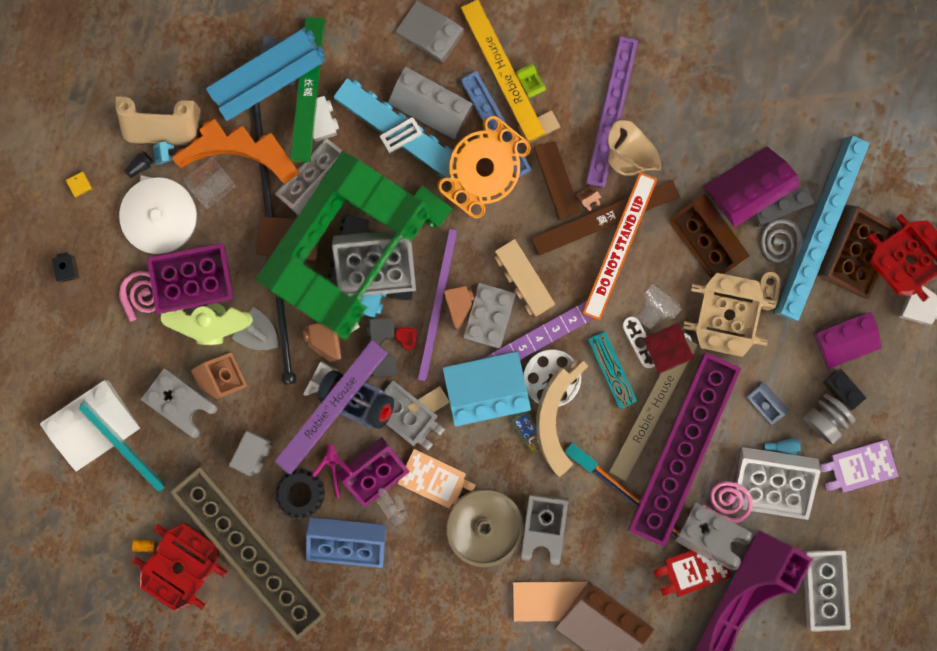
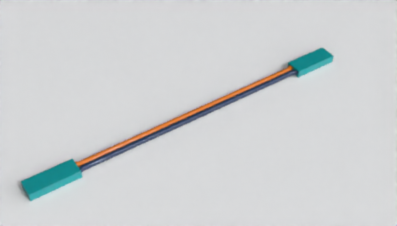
M570 444L564 453L588 472L595 473L633 505L638 506L640 499L599 468L598 463L575 444ZM673 527L671 535L677 538L680 531ZM730 572L732 578L727 579V583H731V581L734 578L735 572Z

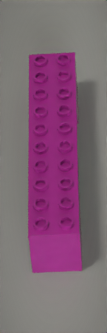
M758 530L751 546L744 555L742 563L735 572L733 580L726 589L724 597L717 606L715 614L708 623L706 631L699 640L695 651H733L736 637L747 618L760 605L774 597L796 594L814 559L769 534Z

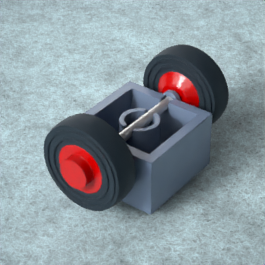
M332 370L325 375L318 389V400L320 402L324 401L344 376L342 373ZM365 382L340 412V415L369 429L371 427L381 429L389 421L395 402L391 396L381 389Z

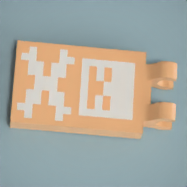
M416 449L413 450L406 465L410 472L398 482L399 485L449 509L452 504H455L460 499L458 497L462 488L473 491L476 484L464 479L466 473Z

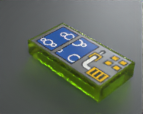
M525 411L511 420L529 451L533 453L538 450L540 445L537 438L536 424L529 413Z

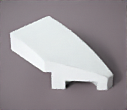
M321 361L303 395L307 396L318 392L320 383L325 375L332 370L338 371V369Z

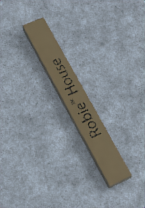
M686 339L693 353L698 344ZM688 362L659 374L608 472L625 481L627 480Z

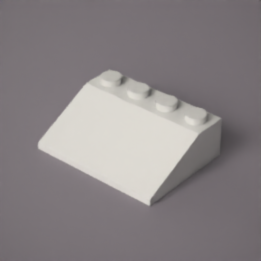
M104 380L40 423L50 440L76 472L114 447L79 410V405L84 400L123 440L141 429L111 383L107 380Z
M742 447L735 483L748 490L752 498L753 507L751 511L808 520L821 471L819 459ZM735 487L743 497V505L740 509L747 510L748 500L745 493ZM738 496L733 502L732 508H735L738 505Z

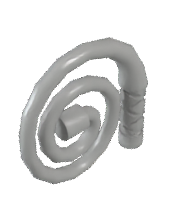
M777 219L770 222L764 228L761 235V248L764 255L773 262H783L793 254L795 240L791 233L781 228L773 230L768 235L767 247L774 255L784 253L787 249V243L782 238H773V245L783 244V248L780 251L774 250L771 245L772 237L777 233H783L790 240L789 252L781 258H774L766 250L765 237L767 231L773 225L785 223L791 226L797 235L796 260L804 242L801 228L795 222L788 219Z

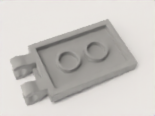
M392 381L384 391L395 402L393 413L387 425L411 445L415 446L419 443L429 451L433 444L425 437L432 429L441 436L445 429L435 422L438 418L436 414L395 381ZM415 402L420 407L416 412H410L407 406Z

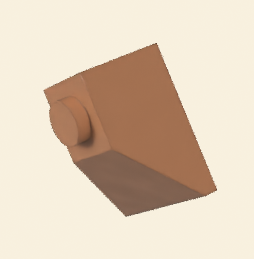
M466 286L444 291L456 330L461 328L472 306L471 301L474 300L472 290H467Z
M320 323L305 327L303 337L304 341L308 343V347L328 362L341 359L338 335Z
M232 352L204 362L191 370L198 387L217 399L248 387Z

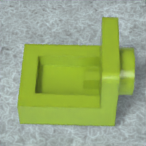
M534 64L524 66L516 72L528 98L546 90L545 85L536 72Z

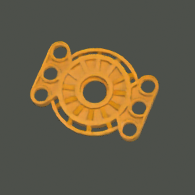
M488 116L484 119V131L470 133L456 144L449 160L450 178H441L437 183V190L472 218L482 217L485 213L484 204L497 202L513 190L520 174L519 157H525L531 151L529 142L496 116ZM494 119L497 123L494 130H490L487 126L488 121ZM505 131L511 133V139L508 142L502 139V134ZM478 135L475 139H472L470 141L467 140L472 136ZM462 143H463L464 145L459 149L458 153H456L457 150H458V148H459V147L462 145ZM519 143H524L526 146V150L522 154L517 151ZM482 158H488L493 163V171L486 177L480 176L476 171V164ZM514 165H516L515 177H512ZM444 181L451 183V189L447 192H444L441 188ZM513 181L510 187L505 191L504 189L508 186L509 182ZM463 192L466 200L463 203H458L456 196L458 193ZM498 193L502 194L495 199H491V196L497 195ZM474 204H478L481 208L477 215L471 212V207Z

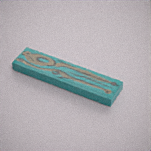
M606 332L588 339L619 409L637 402Z

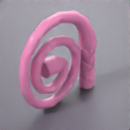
M137 271L131 273L120 285L119 298L129 322L137 318L132 311L133 309L126 294L127 284L132 278L139 275L150 277L149 272ZM141 280L135 283L131 288L129 296L133 306L141 312L150 313L156 311L155 306L149 309L142 308L134 299L136 288L143 284L152 288L151 282ZM149 287L142 289L138 294L139 302L147 306L154 303V297L150 301L142 299V296L145 297L151 294Z
M720 482L710 492V501L714 508L724 514H733L742 507V494L732 487H725L719 491L717 495L718 502L724 506H729L733 504L738 496V505L729 510L717 505L714 494L719 487L727 485L734 486L745 493L748 500L746 512L740 517L730 518L704 504L702 506L735 524L744 521L753 507L752 498L748 490L735 482ZM732 492L727 497V502L722 500L723 493Z

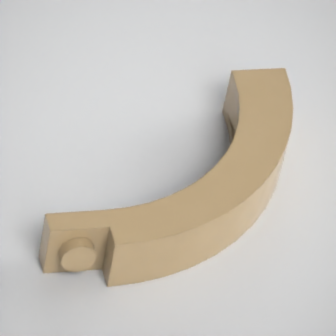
M583 360L573 361L568 366V371L560 367L555 372L542 393L537 409L536 432L540 449L547 464L559 478L573 463L565 455L558 440L556 431L558 405L568 386L589 367Z

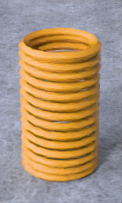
M145 539L133 540L132 551L154 553L156 550V541Z

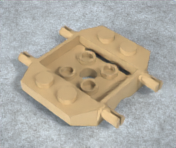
M716 273L707 285L692 284V287L695 288H692L691 292L702 293L704 298L698 323L685 321L684 324L691 327L684 326L683 329L692 330L697 333L701 348L743 357L753 344L767 346L768 343L760 342V340L768 342L769 338L758 337L755 334L761 307L766 306L775 309L776 305L773 304H776V301L763 297L759 281ZM717 292L726 295L751 299L752 303L714 295V293ZM731 309L735 312L733 320L725 319L724 312ZM707 327L744 334L745 338L707 330Z

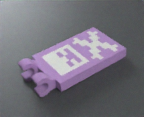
M887 439L831 455L832 461L820 464L821 472L833 470L836 480L825 483L827 491L841 488V492L844 493L898 477Z

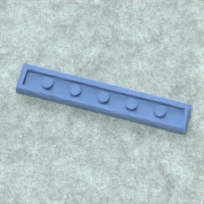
M477 71L460 79L482 121L488 116H496L506 123ZM494 119L488 121L487 126L490 130H494L497 123ZM505 131L502 134V139L505 142L510 141L511 133ZM517 145L518 153L522 154L520 147ZM519 157V178L532 171L525 157ZM514 165L513 177H515L516 165Z

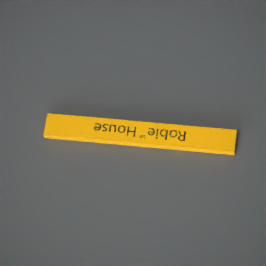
M479 0L461 7L526 140L531 142L545 135V131Z

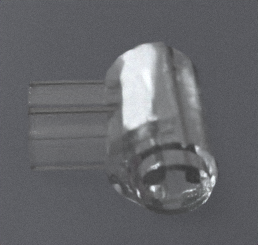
M653 283L643 294L647 300L644 303L646 306L636 317L651 330L660 319L670 318L673 320L682 308L658 284L655 285Z

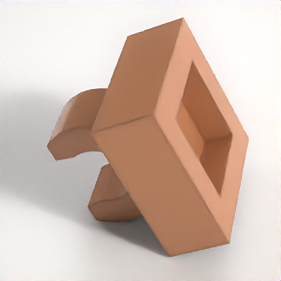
M592 185L576 194L578 201L589 211L592 210L590 207L592 202H595L598 206L600 205L598 199L601 196Z

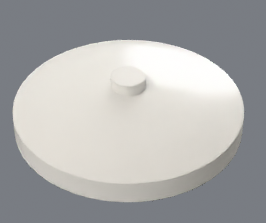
M149 178L137 183L126 193L120 206L119 219L125 237L136 248L151 254H167L181 248L190 239L196 227L197 210L193 198L183 186L166 178Z

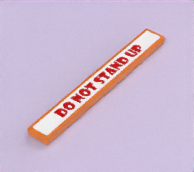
M642 172L639 173L582 314L598 321L601 320L658 180L657 178Z

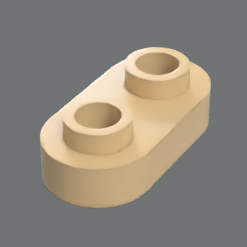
M767 272L760 279L763 297L775 300L776 304L773 305H777L780 277L774 272ZM767 279H772L773 284L768 285L766 283ZM766 306L761 307V309L763 310L773 309L771 307Z

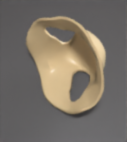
M619 120L614 122L608 137L610 147L608 162L611 167L619 174L625 176H632L645 170L660 171L661 160L659 153L643 132L631 121ZM620 128L626 130L627 136L615 149L614 146L620 137Z

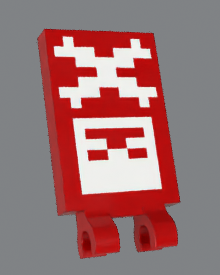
M693 550L664 560V567L653 570L656 578L667 574L671 585L660 589L662 596L675 592L676 596L680 597L732 578L729 568L712 559H707Z

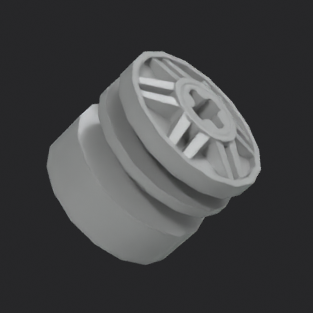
M825 393L822 396L825 403L821 400L817 402L821 411L819 412L811 408L803 416V419L822 439L833 445L841 437L837 427L848 430L849 427L846 422L853 425L856 421L843 403Z

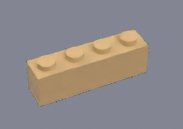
M515 239L495 251L497 256L494 259L499 267L503 265L507 271L504 275L509 283L513 282L516 289L514 291L519 299L523 298L527 305L524 307L530 316L533 314L534 317H537L555 306L553 299Z

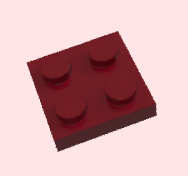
M679 323L643 338L658 374L695 359Z

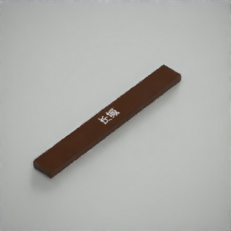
M673 179L654 187L645 212L680 197ZM629 198L533 237L532 241L538 255L541 256L619 223Z

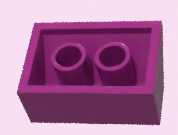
M872 312L865 313L813 334L827 369L882 348L879 329Z
M381 437L346 465L352 471V475H349L343 468L337 474L342 483L365 508L410 471L385 439Z

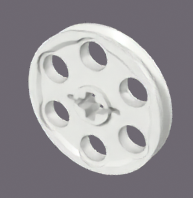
M559 350L542 351L532 357L526 365L524 380L527 393L536 403L539 404L540 401L537 398V392L545 389L547 383H542L547 381L549 378L548 374L554 375L560 368L557 365V359L561 356L567 359L568 363L564 367L566 371L569 370L568 366L575 361L567 353ZM539 357H547L548 365L546 367L538 365L537 360ZM530 373L538 375L537 383H529L528 375ZM581 374L577 377L576 383L568 386L566 389L567 398L560 401L558 407L567 404L576 396L581 385Z

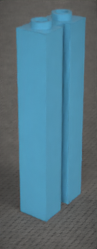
M305 27L206 88L213 101L219 106L218 109L226 121L325 61V53L320 46L317 47L315 44V37L310 30H307Z

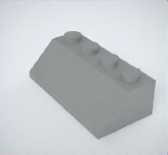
M407 67L404 68L388 101L389 105L455 140L473 108V103Z

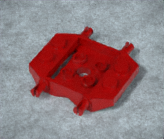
M901 213L896 217L897 221L903 226L900 231L884 242L880 241L875 233L868 237L875 246L870 264L897 295L911 296L917 294L925 302L930 297L923 291L922 287L937 278V265L911 236L914 235L937 262V230L928 220L909 222ZM906 257H911L915 263H908Z
M186 523L171 530H166L157 524L153 531L161 535L162 540L147 562L142 561L137 556L131 562L140 568V588L173 611H177L188 604H193L202 611L206 603L198 599L196 594L211 572L217 573L222 578L228 572L218 564L219 549L211 540ZM173 541H176L177 543H179L180 545L194 553L196 556L204 560L205 564H203L202 562H200L199 560H197L196 558H194L193 556H191L190 554L176 546L173 543ZM176 562L183 564L184 570L182 573L174 571L173 566Z

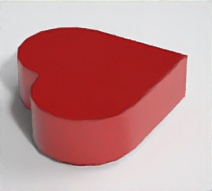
M400 327L395 331L396 340L401 342L405 350H412L416 346V328Z

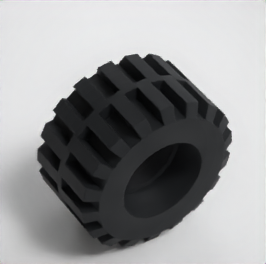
M300 469L294 470L292 474L287 473L281 477L275 489V500L278 503L279 509H282L284 514L299 519L311 516L320 509L325 499L323 482L320 481L317 475L313 477V472ZM297 482H303L311 489V499L304 505L294 504L289 497L291 486Z

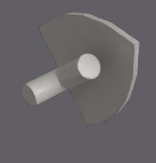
M252 307L249 312L253 318L252 324L243 330L235 332L232 339L247 348L255 350L278 348V336L274 326L262 312Z

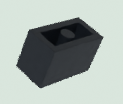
M842 369L835 370L823 381L825 386L849 411H853L866 399L865 395Z

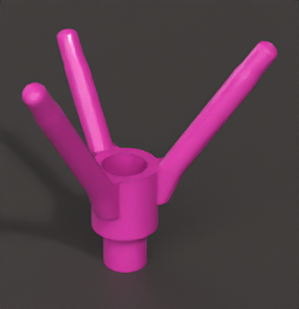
M329 444L327 445V451L322 462L312 476L315 477L325 464L331 466L336 497L340 498L335 465L338 463L349 475L353 473L339 458L334 445Z

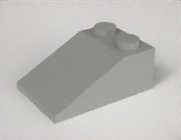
M416 1L395 32L443 64L464 34V28L446 16Z

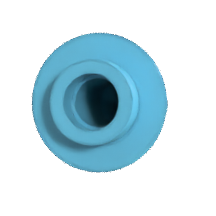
M792 437L777 443H765V450H778L779 452L797 455V452H801L800 440Z

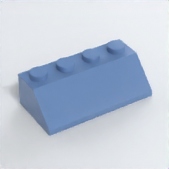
M310 518L307 530L306 561L383 568L387 525Z

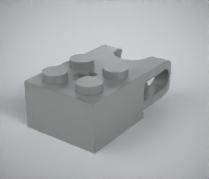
M165 368L141 398L143 402L193 438H197L200 434V429L195 426L192 420L194 412L202 409L207 413L214 414L218 410L214 403ZM172 391L173 399L167 400L166 393Z
M530 494L521 556L523 561H530L533 550L538 546H544L550 551L551 564L559 566L569 499ZM545 512H549V515H551L552 518H549V521H546L545 517L542 516V513L545 514Z
M695 503L675 541L707 559H712L731 570H737L741 560L732 553L730 545L732 542H738L743 545L752 542L753 534L717 513Z

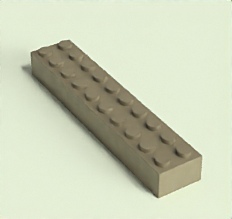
M199 467L170 492L296 640H299L328 614L326 609L204 467Z

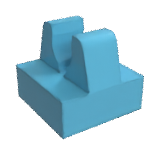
M159 142L152 146L155 165H161L173 160L172 157L174 155L170 156L168 150H172L174 145L167 144V142Z

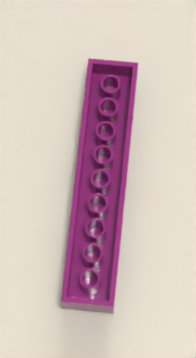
M708 353L702 355L627 531L661 546H666L741 371L740 367Z

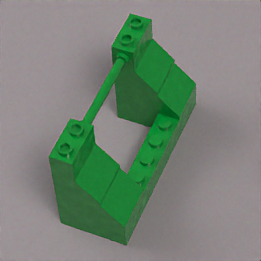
M341 151L255 280L346 340L367 309L361 303L363 295L400 240L403 241L405 238L412 242L433 209L357 158ZM344 201L352 208L394 232L393 238L356 294L353 293L352 296L303 265V262Z

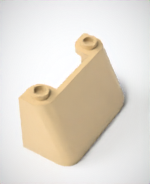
M116 97V112L122 136L127 142L141 144L167 142V144L189 146L195 138L199 137L201 109L194 101H179L174 107L173 115L137 113L133 100L127 97Z

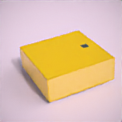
M83 171L66 180L75 198L93 189Z

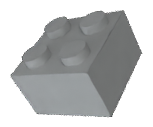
M246 431L229 466L248 476L259 474L264 464L261 462L263 457L268 456L272 449L270 445L271 440L253 431Z

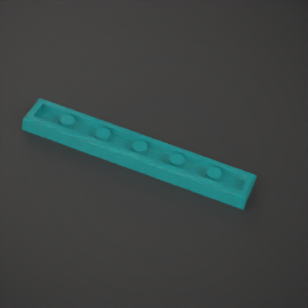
M84 400L79 405V410L157 491L160 492L165 488L164 481Z

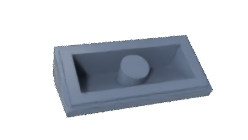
M764 382L746 396L771 425L788 412V408Z

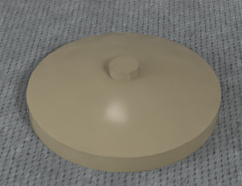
M479 489L462 496L452 506L446 521V536L451 549L461 560L477 567H491L506 561L517 550L523 535V520L516 504L503 493L490 489Z

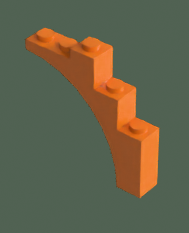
M215 119L205 122L202 128L199 129L203 135L201 138H195L191 145L178 150L175 156L172 157L176 165L183 168L191 162L207 156L220 154L239 155L251 158L265 165L284 184L300 174L272 133L261 136L256 143L244 126L233 129L230 135L227 136Z

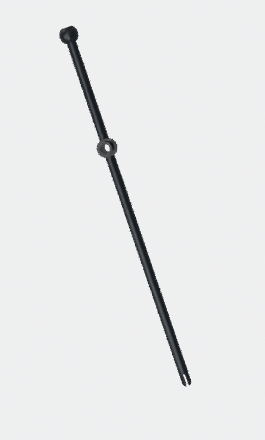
M260 102L252 106L257 142L263 136ZM259 163L266 217H273L268 168ZM275 294L284 373L281 380L284 385L295 384L297 377L292 372L284 300Z

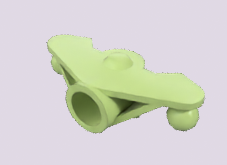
M218 303L198 307L193 313L186 314L183 310L161 314V322L165 326L195 339L196 343L201 345L222 344L223 337L247 328L253 321L250 313L241 312L234 308L226 311Z

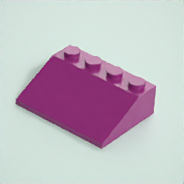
M768 146L703 186L734 227L800 187L796 172L787 161Z
M223 243L147 258L157 315L233 300L227 249Z

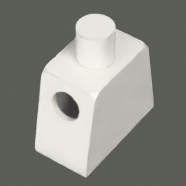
M922 287L923 291L930 298L923 302L917 294L907 296L898 317L931 325L937 319V295L926 287Z

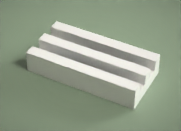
M412 117L380 135V138L390 154L420 137L423 133ZM410 124H413V127L409 128L408 130L402 132L401 134L395 136L394 138L388 141L386 140V138L391 136L392 134L398 132L399 130L405 128ZM415 130L417 131V133L390 147V144Z

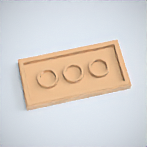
M588 581L513 582L514 621H560Z

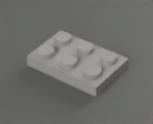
M479 283L463 339L500 349L516 293Z

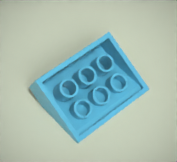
M518 351L443 367L455 426L531 410Z

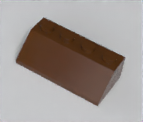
M706 194L691 202L669 219L711 279L716 273L725 274L750 256Z

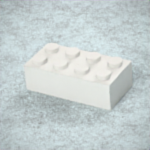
M842 549L803 551L804 554L814 559L804 577L807 629L810 631L850 629L846 551Z

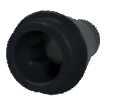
M146 152L137 153L124 171L130 178H133L135 175L151 168L153 161Z

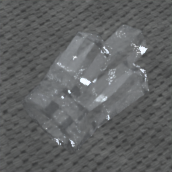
M385 488L379 489L378 493L381 498L377 499V503L392 526L404 522L409 517V514L404 507L401 495L396 494L394 496V503Z

